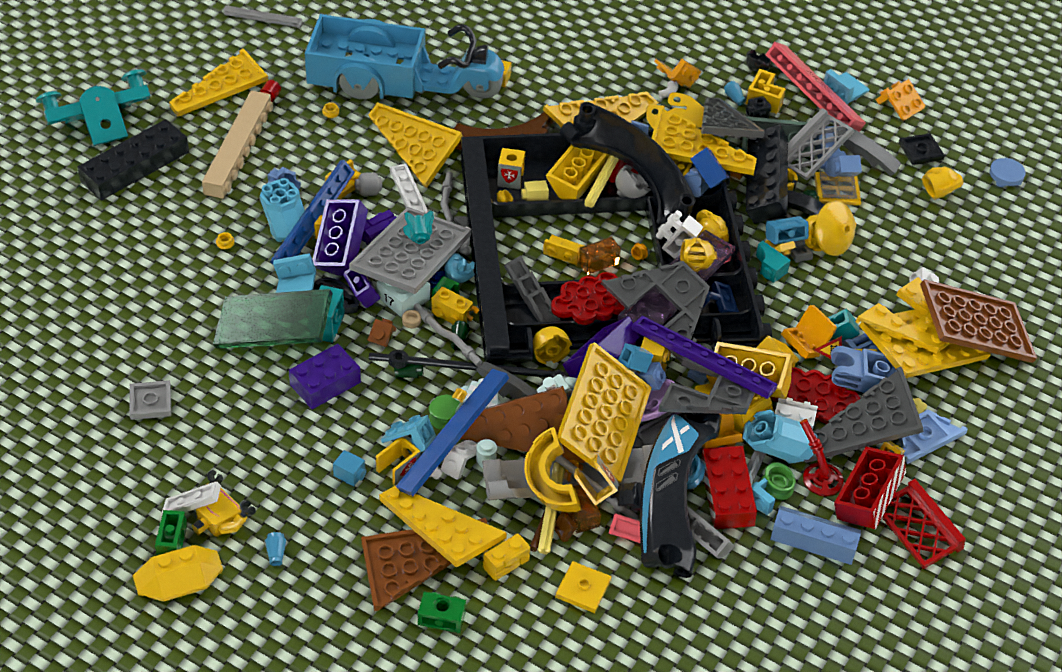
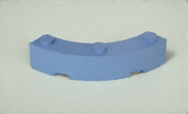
M834 132L826 133L825 137H834ZM822 134L818 135L814 141L822 139ZM835 141L826 143V148L832 147ZM823 144L814 145L815 150L823 149ZM838 148L821 166V169L831 177L857 176L862 172L860 155H846L844 151H840ZM823 154L817 155L818 159L823 156Z

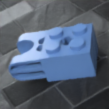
M837 346L831 352L832 363L838 366L832 373V381L837 386L865 393L874 385L879 384L883 378H888L897 371L885 355L880 352L865 348L860 351L845 346Z

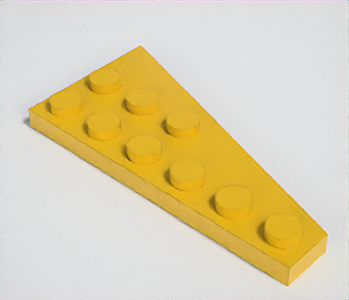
M242 48L237 56H231L226 64H220L205 75L200 83H194L192 89L182 92L171 100L169 105L179 117L267 82L268 75Z

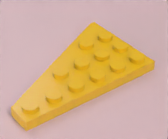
M640 92L638 94H628V96L624 97L616 95L594 98L592 101L561 102L559 105L553 106L546 104L543 111L562 128L567 122L573 124L574 117L579 114L582 103L590 102L631 123L632 120L637 121L647 114L648 105H658L659 102L648 92Z
M378 102L368 114L371 121L426 188L460 142L461 137H463L459 131Z
M660 105L652 139L663 148L671 159L693 164L691 158L708 147L724 170L754 175L757 158L746 154L741 149L736 150L730 147L729 142L718 136L702 134L701 130L697 128V124L681 117L677 113H670L665 110V106Z

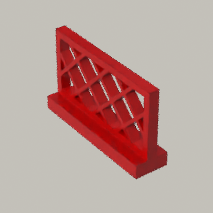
M916 479L908 482L907 487L894 494L889 503V506L895 507L894 514L885 512L882 519L923 569L954 551L958 553L964 549L966 538ZM907 494L912 500L911 504L900 503L899 498ZM897 508L910 509L909 517L896 515ZM912 510L921 511L924 514V518L911 517ZM895 519L907 521V528H897ZM910 522L922 524L921 532L909 530ZM924 526H934L937 530L936 535L924 533ZM907 536L920 537L919 544L910 543L907 540ZM922 538L934 539V547L921 545ZM937 540L947 542L950 547L947 549L936 548ZM920 550L933 552V555L924 561L920 556Z

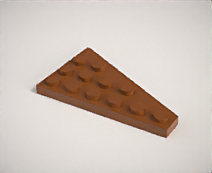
M556 387L487 407L460 439L474 442L489 439L494 441L499 447L529 452L533 445L532 442L541 433L552 427H555L557 432L559 431L569 403L564 387ZM562 444L564 450L563 457L567 460L586 463Z
M486 518L476 519L487 524ZM413 529L361 537L374 611L382 609L452 564Z

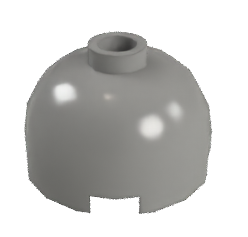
M625 165L618 172L615 179L618 195L629 198L645 196L651 190L647 188L648 184L639 173L635 174L631 171V166Z

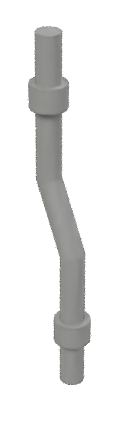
M447 172L445 181L442 184L443 193L440 205L446 221L453 223L454 219L448 206L449 194L453 188V173Z
M419 303L414 305V309L420 313L421 319L428 323L439 335L452 340L468 360H471L477 367L483 364V361L476 355V351L471 346H467L457 334L444 329L434 319L433 314L429 310H425Z
M560 455L554 460V462H558L574 475L577 467L565 457ZM582 472L597 493L604 489ZM609 496L605 499L619 514L622 513L626 517L638 519L639 516L627 506L619 507L617 498H610Z

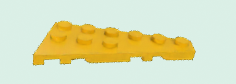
M396 486L379 494V500L456 568L507 539V532L420 495L415 494L411 496L403 493Z

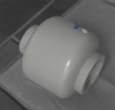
M361 173L358 179L355 180V189L359 190L362 196H376L382 190V179L376 173Z

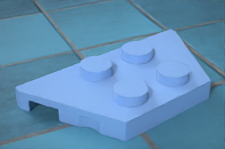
M930 410L920 413L919 417L924 432L899 438L901 448L906 450L903 454L905 462L909 464L964 436L968 429L964 426L959 428L950 424L951 420L941 417Z

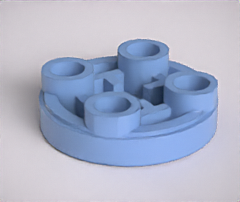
M1000 158L993 161L989 171L999 187L1019 186L1022 184L1026 174L1022 164L1009 158Z

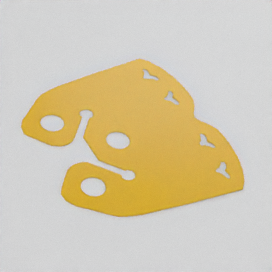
M677 92L670 93L668 97L670 105L686 106L687 109L673 108L669 112L672 114L677 113L681 117L697 124V128L702 127L704 107L689 95ZM674 97H679L681 101L675 102ZM650 104L647 107L646 118L654 129L658 114L654 115L652 110L657 109L659 111L660 105Z

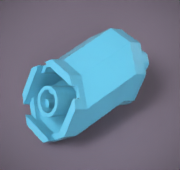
M285 178L263 185L260 193V201L270 226V232L277 242H282V240L286 239L305 212L300 198V191L294 183L289 182Z
M772 410L757 412L753 416L755 419L745 424L742 438L756 451L784 459L789 464L802 462L813 456V450H811V446L808 444L809 440L799 421L777 415Z

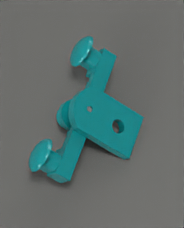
M136 69L125 73L121 78L122 81L128 82L130 89L114 93V91L107 87L93 86L81 95L79 102L60 107L57 98L61 97L62 94L57 91H49L39 95L36 98V103L43 104L47 125L85 119L93 146L127 138L128 134L120 109L130 107L132 103L150 99L151 95L147 84L144 85L142 76L147 74L146 71ZM103 120H107L111 126L108 129H104L100 123Z

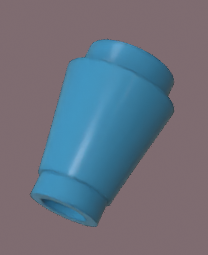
M730 81L725 85V94L738 106L746 102L739 83Z
M269 533L267 539H265L269 564L279 566L282 564L286 539L282 533Z

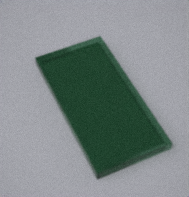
M330 289L225 296L213 345L215 348L322 342L333 293Z

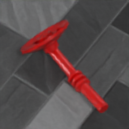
M804 419L800 421V424L809 440L808 444L811 446L813 454H816L818 463L811 464L805 469L803 482L806 488L816 495L833 496L842 489L843 476L836 467L827 463L823 452L824 447L820 439L816 438L808 420ZM819 467L814 473H809L813 468ZM811 480H813V482H814L816 485H818V486H820V487H822V488H818V487H816L815 485H813V484L811 483ZM834 480L838 482L835 487L829 489L828 485Z

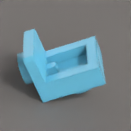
M764 478L752 485L756 509L768 515L773 511L775 498L765 491L768 480Z

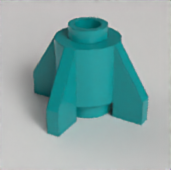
M430 210L424 216L416 215L414 217L408 212L404 213L407 225L403 227L404 234L417 244L426 243L433 232V211Z

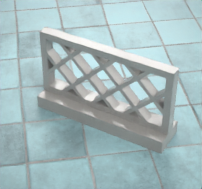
M822 108L788 142V168L808 180L855 132L854 129L828 114L827 110ZM830 122L834 123V127L826 128ZM840 130L847 131L844 135L838 136L837 131ZM834 132V137H825L826 133ZM822 134V139L814 141L818 135ZM835 141L832 147L826 148V143ZM823 144V149L814 150V145ZM806 147H811V151L802 153ZM823 154L820 159L814 160V155ZM811 156V161L802 162L803 157ZM799 158V163L790 164L794 159ZM811 166L807 173L802 171V167Z

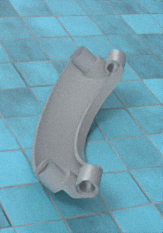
M645 445L642 448L631 450L622 481L618 486L631 482L643 483L646 464L653 445ZM525 459L482 461L488 500L537 497L529 487L525 477ZM555 462L552 463L550 468V478L552 476L553 465ZM579 462V464L583 465L582 472L603 488L609 486L599 471L587 462ZM573 474L570 476L569 482L563 479L562 485L572 484L577 494L585 493Z

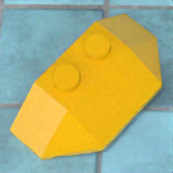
M192 545L151 557L133 575V579L139 596L168 601L207 589L218 574L223 571V567L216 550Z

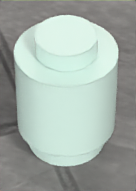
M489 439L481 440L476 447V461L483 468L482 461L493 460L497 457V445Z

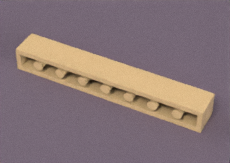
M250 91L202 180L204 195L224 199L227 192H230L232 182L237 179L238 171L242 169L244 159L249 156L250 148L254 146L257 134L261 133L262 125L266 123L268 113L273 109L271 94Z

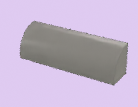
M687 506L693 538L717 558L726 556L735 547L733 543Z

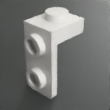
M465 440L455 445L444 458L440 470L457 480L461 478L467 460L476 456L477 443Z

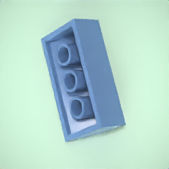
M780 506L770 540L852 565L861 530Z

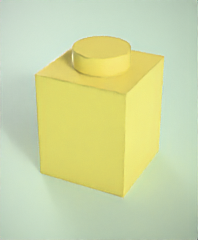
M546 180L524 182V189L521 190L522 200H548L549 189Z

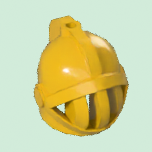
M933 167L922 177L924 188L934 200L952 193L964 183L962 176L948 167Z
M706 209L698 212L696 221L703 228L697 235V238L708 241L712 244L715 251L719 244L723 243L725 246L729 241V231L725 221L720 216L714 215Z
M697 237L683 240L680 250V261H684L694 272L709 268L714 260L717 259L716 251L708 241Z

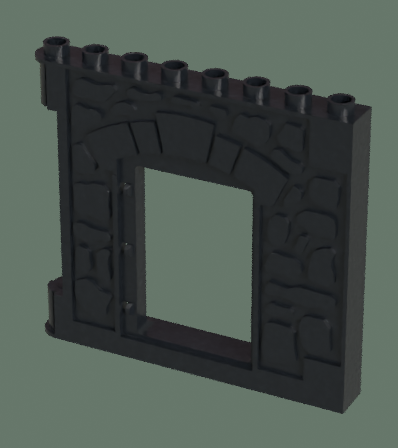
M648 129V136L651 138L654 129ZM560 133L461 137V169L468 227L471 229L470 246L472 249V261L475 262L473 271L475 274L474 280L479 309L484 362L490 364L532 362L533 338L537 332L545 327L556 326L564 330L572 343L569 349L574 350L580 349L603 327L628 316L633 323L641 316H644L665 326L680 313L654 287L635 303L628 313L624 315L613 314L611 319L606 321L595 319L594 322L583 325L569 317L560 318L561 321L538 322L514 283H507L501 279L493 218L645 211L658 268L663 265H672L680 262V256L675 260L662 249L667 239L665 237L662 239L656 237L660 226L656 224L657 206L651 190L645 196L638 198L620 197L617 193L616 183L607 181L594 207L590 208L585 206V199L595 183V179L580 199L563 200L557 196L547 180L546 174L571 146V143ZM502 148L525 151L524 175H521L520 189L497 186L498 163ZM727 170L725 172L729 178L713 188L709 187L700 197H695L696 201L690 215L696 220L697 213L706 209L714 215L720 216L725 221L729 231V241L723 247V250L725 252L727 248H732L730 262L721 264L714 260L709 268L695 272L710 286L709 291H712L711 285L714 281L730 285L739 311L720 313L716 300L712 299L701 310L691 340L693 338L697 339L696 343L710 342L713 351L717 342L756 348L767 336L772 337L771 324L762 323L761 320L765 313L764 297L762 294L755 295L754 293L758 282L757 271L755 267L747 266V263L750 261V244L748 240L741 241L740 239L744 230L742 215H734L733 211L737 207V196L735 189H727V186L730 184V171ZM546 180L549 189L548 200H522L521 190L524 189V182ZM507 190L512 195L513 201L498 202L497 192ZM579 280L544 281L538 283L541 288H544L552 303L555 297L560 296L561 286L569 281L578 282ZM641 335L636 340L637 344L635 346H641L645 336Z

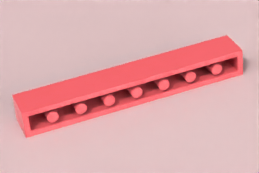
M774 42L766 56L820 109L827 110L829 115L860 132L866 122L786 45Z

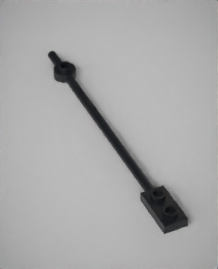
M393 350L389 354L369 352L368 359L388 362L390 366L396 369L404 368L407 364L477 371L476 369L478 368L473 362L408 356L403 350ZM495 365L514 375L547 378L555 373L552 370ZM564 368V372H563V373L566 374L568 377H570L569 374L567 373V371H566L565 368Z

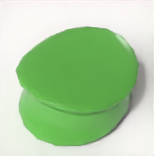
M448 394L436 397L429 406V420L435 428L442 430L455 415L460 402Z
M769 464L765 469V475L761 478V480L764 478L768 480L765 490L778 500L790 498L796 484L793 472L784 464Z

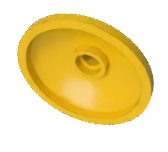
M839 201L825 204L816 219V240L821 250L828 255L838 256L846 252L855 236L854 216L849 207Z

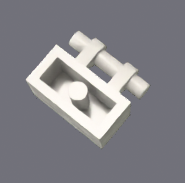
M680 211L671 214L667 219L668 221L659 227L656 234L658 239L663 237L667 239L662 249L675 260L680 256L683 240L697 237L703 228L690 215L682 223L680 221L682 216ZM672 227L677 229L674 233L670 230Z
M788 397L787 399L779 398L775 414L799 422L807 419L813 430L818 406L810 405V402L806 401L804 403L793 401L792 398Z

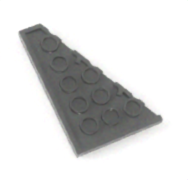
M902 367L896 368L897 371L888 378H883L879 384L874 385L862 394L863 397L854 404H849L845 410L832 417L823 428L814 431L824 447L825 458L924 432ZM813 454L810 459L805 460V463L817 460L816 454Z

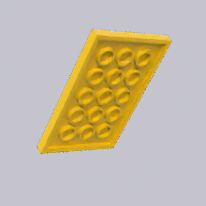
M915 309L894 313V315L900 317L908 325L923 316ZM861 321L859 325L895 369L902 367L905 378L986 360L991 355L989 352L952 343L935 354L925 348L913 345L914 342L905 338L899 340L887 335L885 332L876 331L875 327Z
M595 342L590 344L557 434L559 442L597 471L599 470L594 464V458L598 454L620 483L652 387Z

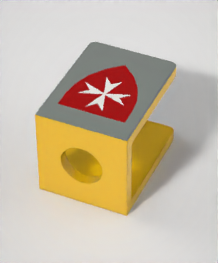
M502 148L498 163L497 186L520 189L521 175H524L525 151Z
M404 437L398 438L376 455V471L378 473L400 456L406 458L392 470L394 486L400 482L421 456V451Z
M598 454L594 458V464L609 486L597 493L579 468H576L574 478L595 506L617 492L619 484Z

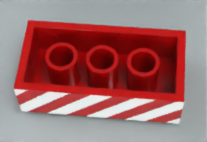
M743 446L704 448L701 459L705 465L704 482L713 527L715 529L755 527L757 510Z
M865 447L834 502L837 520L876 529L906 474L904 455Z

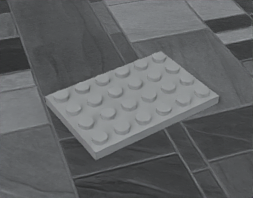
M407 207L349 263V270L416 294L471 236V229L434 216L432 223L433 232L430 239L424 244H417L404 234L403 227L407 225L404 213L408 212L413 217L416 215L424 216L426 213Z

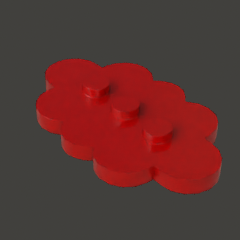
M602 272L597 277L584 276L578 282L569 281L561 286L560 296L555 297L551 303V311L555 316L559 318L572 317L575 322L583 325L590 324L595 319L601 321L609 320L613 314L624 315L630 309L627 310L601 284L604 279L618 278L617 275L611 272Z
M792 367L791 383L787 397L792 398L793 401L801 403L806 401L810 402V405L818 406L815 421L820 420L828 424L832 417L845 410L849 404H854L861 399L856 392L835 385L832 381V374L825 376L818 370H809L805 373L802 369ZM770 397L771 401L778 402L779 398Z

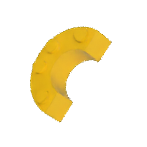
M552 427L541 433L532 442L533 445L525 457V477L537 498L549 508L561 512L580 511L582 509L572 484L561 485L555 483L550 478L552 463L558 456L564 453L563 446L557 437L558 432L555 427Z

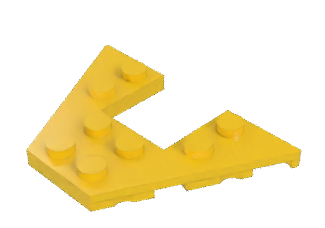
M919 277L900 288L896 296L923 315L912 324H906L900 317L894 315L880 303L859 315L855 321L858 324L861 321L875 327L876 331L885 332L887 335L899 340L901 338L914 342L913 345L925 348L935 354L951 344L939 340L920 286L922 281Z

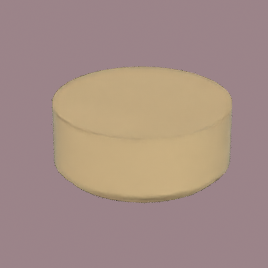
M415 310L404 312L402 315L403 325L411 329L417 328L421 324L420 313Z

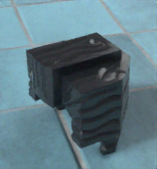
M642 483L620 484L618 491L612 494L610 498H617L619 507L630 506V510L639 512Z

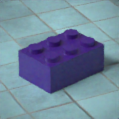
M337 343L289 369L290 386L313 410L361 383L360 366Z

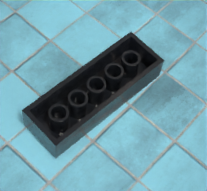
M165 119L77 166L80 182L102 201L189 153L188 139L186 135Z
M780 124L763 129L765 131L763 138L747 139V154L757 158L754 175L747 174L746 212L754 224L785 216L788 213V137Z

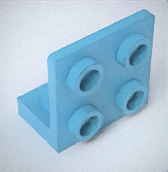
M831 69L826 71L824 83L846 104L869 92L868 87L847 72L838 75Z
M310 253L274 260L273 266L279 278L275 294L277 300L299 295L305 296L313 292L317 271Z
M416 415L411 417L408 422L398 421L393 423L391 428L385 431L381 442L385 443L411 434L412 444L422 452L428 448L437 436L428 415L423 417Z

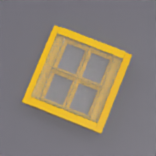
M815 172L818 201L823 204L839 201L846 205H861L857 176L831 177L825 172Z

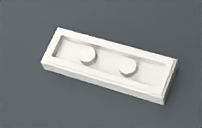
M213 482L166 498L163 510L188 512L215 503L218 500L221 485L218 482Z

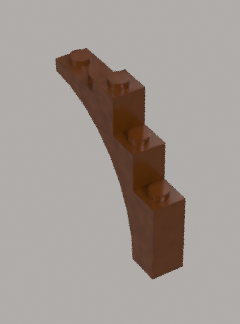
M543 112L536 118L513 127L483 129L457 123L454 130L461 132L463 137L546 134L549 132L550 126L555 124V121ZM461 140L455 147L458 150H461Z

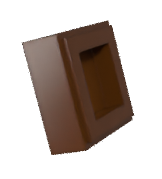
M561 512L556 519L554 531L562 542H567L578 526L567 512Z

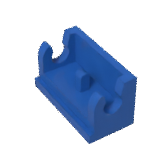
M706 147L691 158V161L710 188L729 178L710 148Z

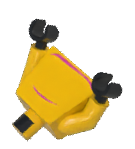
M209 471L207 478L210 483L218 482L220 484L223 481L221 474H218L216 479H214L216 471ZM220 488L217 502L196 509L198 521L192 524V528L197 535H200L205 530H209L216 537L222 534L235 533L246 522L247 515H254L256 509L247 500L239 505Z

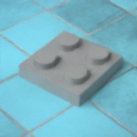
M170 380L130 384L131 420L171 416Z

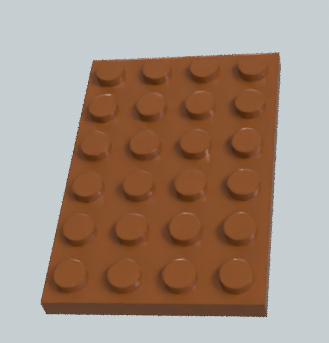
M926 279L920 283L940 341L1030 363L1037 359L1015 302Z

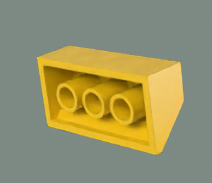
M571 144L546 174V178L559 198L563 200L580 199L601 172L609 154L596 150L576 148Z
M723 342L716 343L714 352L777 383V390L770 397L786 399L791 383L792 354ZM707 375L706 377L709 382L714 385L717 378Z

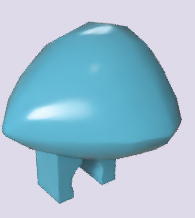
M454 253L446 261L444 267L446 278L458 283L471 279L475 275L473 271L475 262L468 263L463 256Z

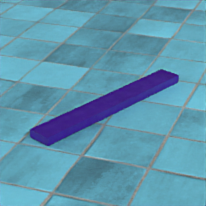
M641 316L632 324L631 330L766 399L777 390V383L644 316Z

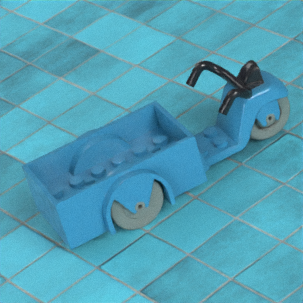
M320 14L305 51L307 84L333 87V92H337L340 84L346 94L356 99H370L378 93L379 89L380 99H383L384 95L413 99L415 91L423 92L425 90L454 94L462 87L474 97L482 99L491 98L501 89L504 65L495 52L488 50V45H481L475 48V35L464 24L456 25L447 33L452 37L458 32L464 31L470 41L467 52L461 60L450 56L436 65L431 64L425 49V28L388 24L376 19L359 20ZM347 52L352 53L351 56L345 57ZM398 59L404 60L401 64H396ZM453 63L456 65V67H451L448 65Z

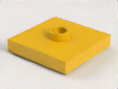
M572 561L556 592L555 598L595 613L611 582L612 576Z

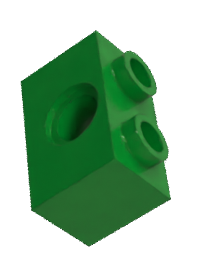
M163 510L155 542L157 555L183 547L187 530L185 511Z
M423 592L418 610V625L461 633L466 614V599H461L457 596L440 595L437 592Z

